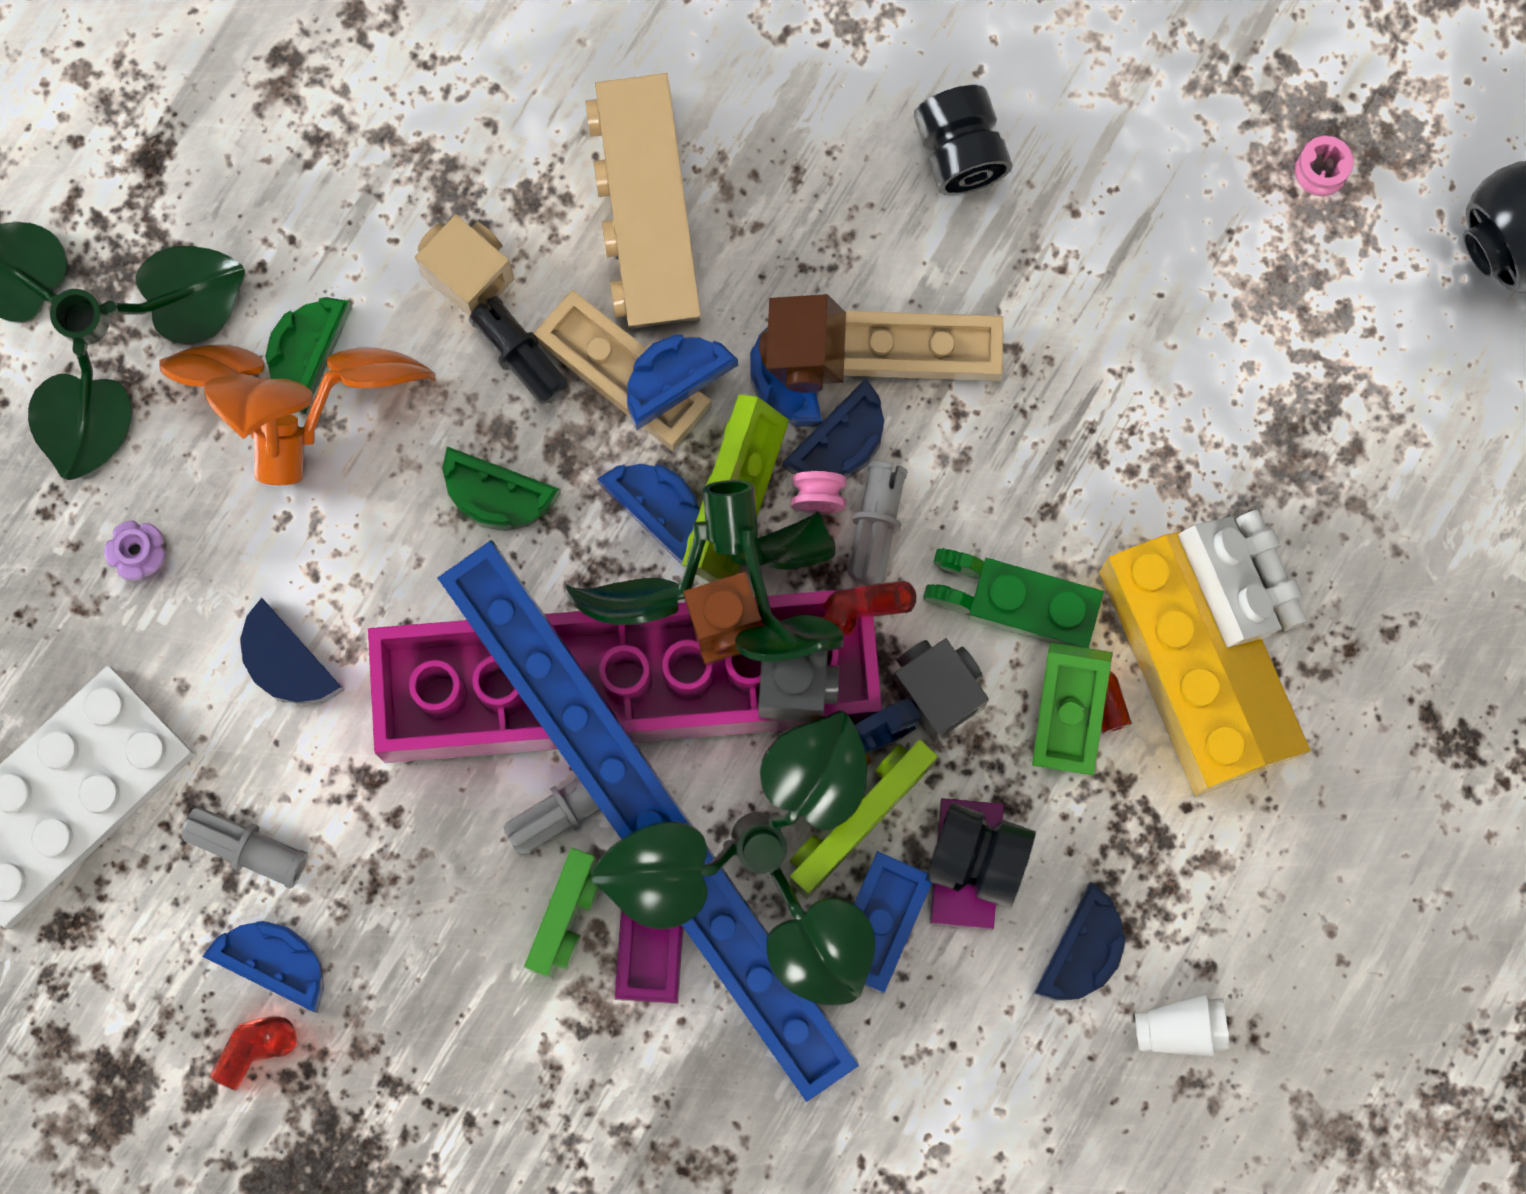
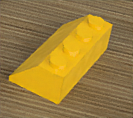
M1181 532L1165 534L1108 556L1099 573L1195 797H1198L1309 753L1311 750L1263 640L1259 639L1226 648L1178 537V534Z

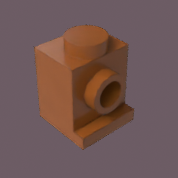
M746 571L683 591L688 615L705 665L740 655L735 645L736 636L745 629L762 626L761 617Z

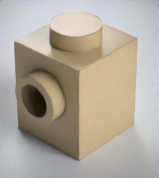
M455 214L444 226L437 224L432 227L418 245L419 253L415 256V260L422 277L468 317L481 303L488 308L487 299L494 296L498 297L515 279L509 259L499 251L503 247L501 242L480 222H475L471 227Z

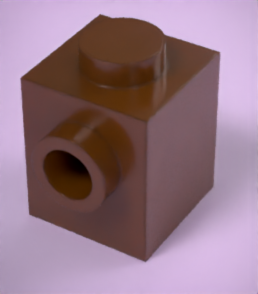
M828 294L769 298L768 330H764L760 337V356L763 365L788 390L794 392L813 393L821 391L823 384L843 383L846 312Z

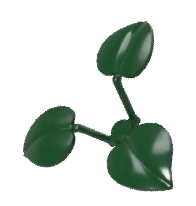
M8 222L0 224V318L16 323L29 322L39 314L44 300L51 304L50 320L53 327L61 335L73 342L72 351L76 354L81 369V379L71 374H57L46 379L34 391L29 401L28 423L32 436L39 448L52 462L61 478L75 480L101 468L117 453L130 431L133 411L126 389L115 380H93V368L87 352L88 345L100 341L107 333L110 323L109 317L112 315H144L152 312L153 325L164 338L184 345L205 342L218 334L231 317L245 278V269L242 264L224 253L203 247L178 246L163 249L146 259L137 270L136 284L142 296L147 300L146 302L133 304L107 301L102 304L93 295L82 289H68L59 295L52 292V290L58 288L64 282L68 272V259L64 246L53 233L33 223Z
M744 480L718 481L708 484L703 488L705 521L693 523L694 540L682 580L678 584L662 578L634 579L587 589L575 588L566 584L567 596L574 606L595 620L614 625H633L659 620L678 612L677 600L684 599L683 591L692 588L705 541L708 540L714 543V551L716 553L731 555L733 562L748 566L758 611L764 626L745 629L736 636L735 645L740 654L757 661H786L805 657L815 652L836 650L844 646V636L841 629L824 618L812 615H798L779 621L771 612L760 566L767 564L774 569H797L820 564L832 559L836 554L835 541L826 530L822 516L817 511L801 521L758 538L754 484Z
M840 710L820 720L792 728L779 736L766 750L759 770L761 786L770 803L777 808L789 810L787 814L781 815L775 812L769 816L765 813L753 812L742 816L732 829L731 840L725 841L723 843V850L707 864H704L707 855V843L698 829L686 823L676 821L650 824L625 836L602 855L591 871V877L595 885L629 918L637 923L653 929L675 928L686 924L704 907L708 890L703 877L715 875L732 856H737L740 863L747 870L758 874L769 873L794 917L793 920L785 921L774 927L767 937V957L778 980L791 992L811 1002L823 1005H843L854 1002L862 994L875 955V936L869 919L854 903L840 898L818 900L804 912L780 868L787 853V843L780 830L781 827L795 824L802 815L815 828L822 830L834 829L846 822L856 812L865 794L867 762L864 746L854 723L844 711Z

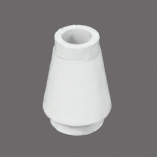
M1206 993L1151 1009L1148 1012L1135 1013L1139 1051L1152 1050V1052L1215 1057L1214 1051L1230 1049L1224 998L1207 999Z

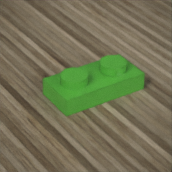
M1050 642L1032 766L1094 776L1113 652Z
M571 847L524 967L527 970L552 980L557 967L568 970L581 937L580 934L572 932L580 909L583 908L591 911L600 892V888L595 885L591 877V871L598 862L595 856Z

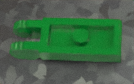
M937 549L933 561L937 567H941V569L947 572L979 579L974 597L949 586L928 584L923 599L928 603L969 615L968 620L1047 643L1052 642L1089 648L1104 591L987 557L983 561L974 555L957 552L956 550Z

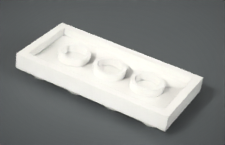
M109 665L102 669L0 764V924L3 928L12 929L196 756Z

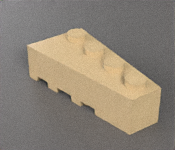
M668 73L595 82L597 99L585 100L590 137L602 136L605 160L594 161L598 197L610 196L613 220L602 221L606 256H619L622 280L610 281L615 318L627 316L629 330L699 321L701 315Z

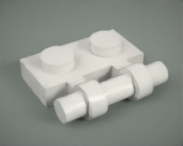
M1258 510L1250 511L1236 518L1241 532L1232 516L1196 524L1178 534L1226 648L1263 639L1281 630L1282 627L1274 610H1276L1284 631L1294 629L1307 622L1298 601L1303 595L1297 581H1289L1276 551L1281 547L1273 529H1266ZM1252 560H1254V562H1255V565H1256V567H1257V569H1258V572H1259V574H1260V576H1261V578H1262V581H1263V583H1264L1266 589L1264 588V586H1263V584H1262V582H1261V579H1260V577H1259V575H1258V573H1257V570H1256V568H1255L1254 563H1253Z

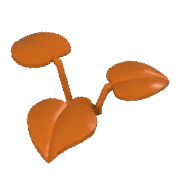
M220 344L197 346L159 360L160 372L169 379L184 385L204 387V395L211 408L241 438L245 439L251 434V438L254 439V478L261 483L269 485H291L303 479L304 445L314 444L315 428L330 390L334 385L342 382L353 388H379L421 379L435 381L436 375L435 372L419 361L396 351L373 347L348 349L332 354L327 358V367L330 371L324 374L313 401L312 391L299 382L288 379H259L250 376L264 372L265 363L257 354L241 347ZM312 404L304 427L298 426V418L291 414L301 411Z

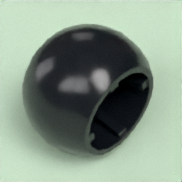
M1519 161L1492 173L1473 192L1466 207V220L1469 229L1463 233V240L1472 262L1484 277L1488 279L1495 277L1507 289L1526 293V161Z

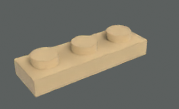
M572 289L533 334L537 337L540 346L631 418L627 408V383L634 370L633 366L636 359L647 348ZM698 391L642 428L673 452L711 409V400Z
M845 311L844 376L1001 381L1003 374V316Z

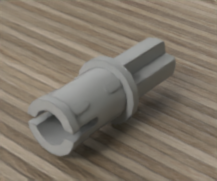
M873 461L869 463V474L861 511L855 512L852 519L854 524L857 525V531L848 574L854 581L862 584L878 585L883 581L893 533H897L901 529V522L896 518L904 480L907 478L908 471L899 465L896 466L895 472H892L894 463Z
M576 779L559 791L556 786L550 788L552 795L506 822L503 828L516 852L520 855H526L571 826L577 831L581 828L578 823L579 821L600 809L579 779Z
M195 807L189 813L183 825L181 837L185 842L231 861V868L236 871L245 867L284 884V887L289 889L296 885L307 862L308 852L299 851L259 833L258 825L251 823L248 827H245L201 807Z

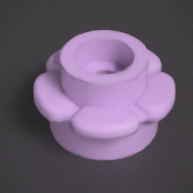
M136 521L121 523L113 530L112 540L107 541L105 545L104 555L108 565L116 567L118 575L128 580H139L150 576L161 567L165 558V550L162 545L164 541L163 535L157 527L150 523H143V525H139ZM134 544L140 546V552L136 555L130 554V547Z

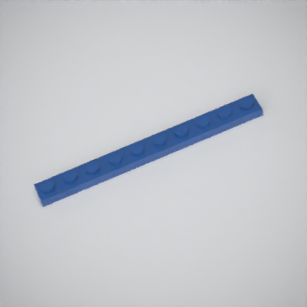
M490 540L437 577L621 839L642 827L663 821H676L694 827L493 540ZM708 846L704 864L710 863L715 858ZM721 868L715 875L703 877L708 890L707 900L701 911L682 926L802 1097L808 1102L859 1066L858 1060L819 1004L794 994L775 976L767 957L766 942L769 933L725 870Z

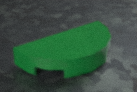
M330 297L319 298V302L305 304L294 312L288 311L281 317L270 333L265 354L271 379H288L299 382L308 387L314 396L327 366V358L332 355L351 312L352 305L348 300ZM308 407L301 410V412L306 414Z
M446 447L442 470L448 495L463 516L483 528L509 531L530 526L550 511L561 494L560 489L451 447Z

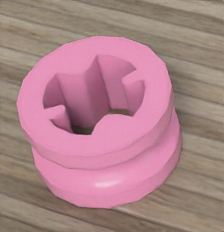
M1320 136L1312 139L1305 145L1295 163V176L1298 184L1306 192L1315 196H1328L1336 193L1343 187L1353 170L1354 158L1351 149L1344 141L1333 136ZM1317 155H1323V162H1326L1327 158L1330 157L1337 164L1330 178L1325 177V170L1318 175L1311 168L1317 159Z
M826 471L796 473L792 478V486L797 488L799 492L797 496L792 497L791 508L796 511L813 514L817 511L820 514L844 511L846 499L840 497L839 492L846 488L847 477Z

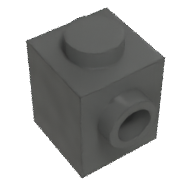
M947 638L933 647L927 639L923 640L896 660L901 668L894 673L892 684L903 700L911 698L922 716L920 724L933 743L982 711L989 701L988 696L977 682L983 675L976 661L963 646L955 650Z
M828 651L815 652L805 657L786 661H762L758 718L813 722L822 719L824 703L837 704L839 666L827 665Z

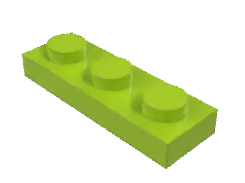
M738 394L731 418L725 427L724 439L713 472L708 478L706 485L724 480H744L753 483L756 517H758L789 419L758 396ZM704 499L696 522L705 521ZM694 528L687 540L686 552L681 564L686 567L694 540ZM706 540L696 574L710 583L739 574L741 564L733 562L731 555L716 553L714 551V543Z
M920 739L909 751L899 744L876 768L875 772L882 779L866 796H863L856 812L846 822L837 826L824 841L814 834L789 860L796 868L790 876L789 883L808 899L934 766L938 756Z

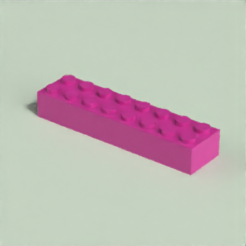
M871 587L767 596L771 612L779 621L798 615H812L831 621L843 632L844 646L828 651L827 665L839 666L837 704L824 703L823 718L841 710L856 725L869 716L881 711L882 704ZM685 602L678 603V612L671 616L633 625L604 623L585 615L581 611L545 614L635 743L787 731L810 723L759 719L762 661L749 659L740 654L705 665ZM467 620L368 628L374 753L384 763L557 749Z

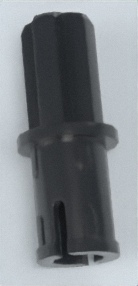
M494 296L487 299V304L492 308L490 311L487 310L483 303L479 304L471 313L469 322L473 327L477 328L497 352L500 367L504 370L511 369L540 404H552L557 401L568 388L567 380L539 348L537 337L533 332L527 333L499 297Z

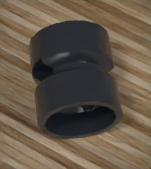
M965 85L945 90L921 103L914 111V119L923 146L929 150H935L930 156L932 162L931 169L941 194L955 196L981 190L998 182L1012 170L1013 164L1005 141L1000 137L999 132L991 131L996 125L997 118L987 89L983 86Z
M951 802L925 881L957 892L968 884L973 886L977 899L1011 909L1029 861L1036 831L1005 820L1000 821L994 827L988 826L984 813Z

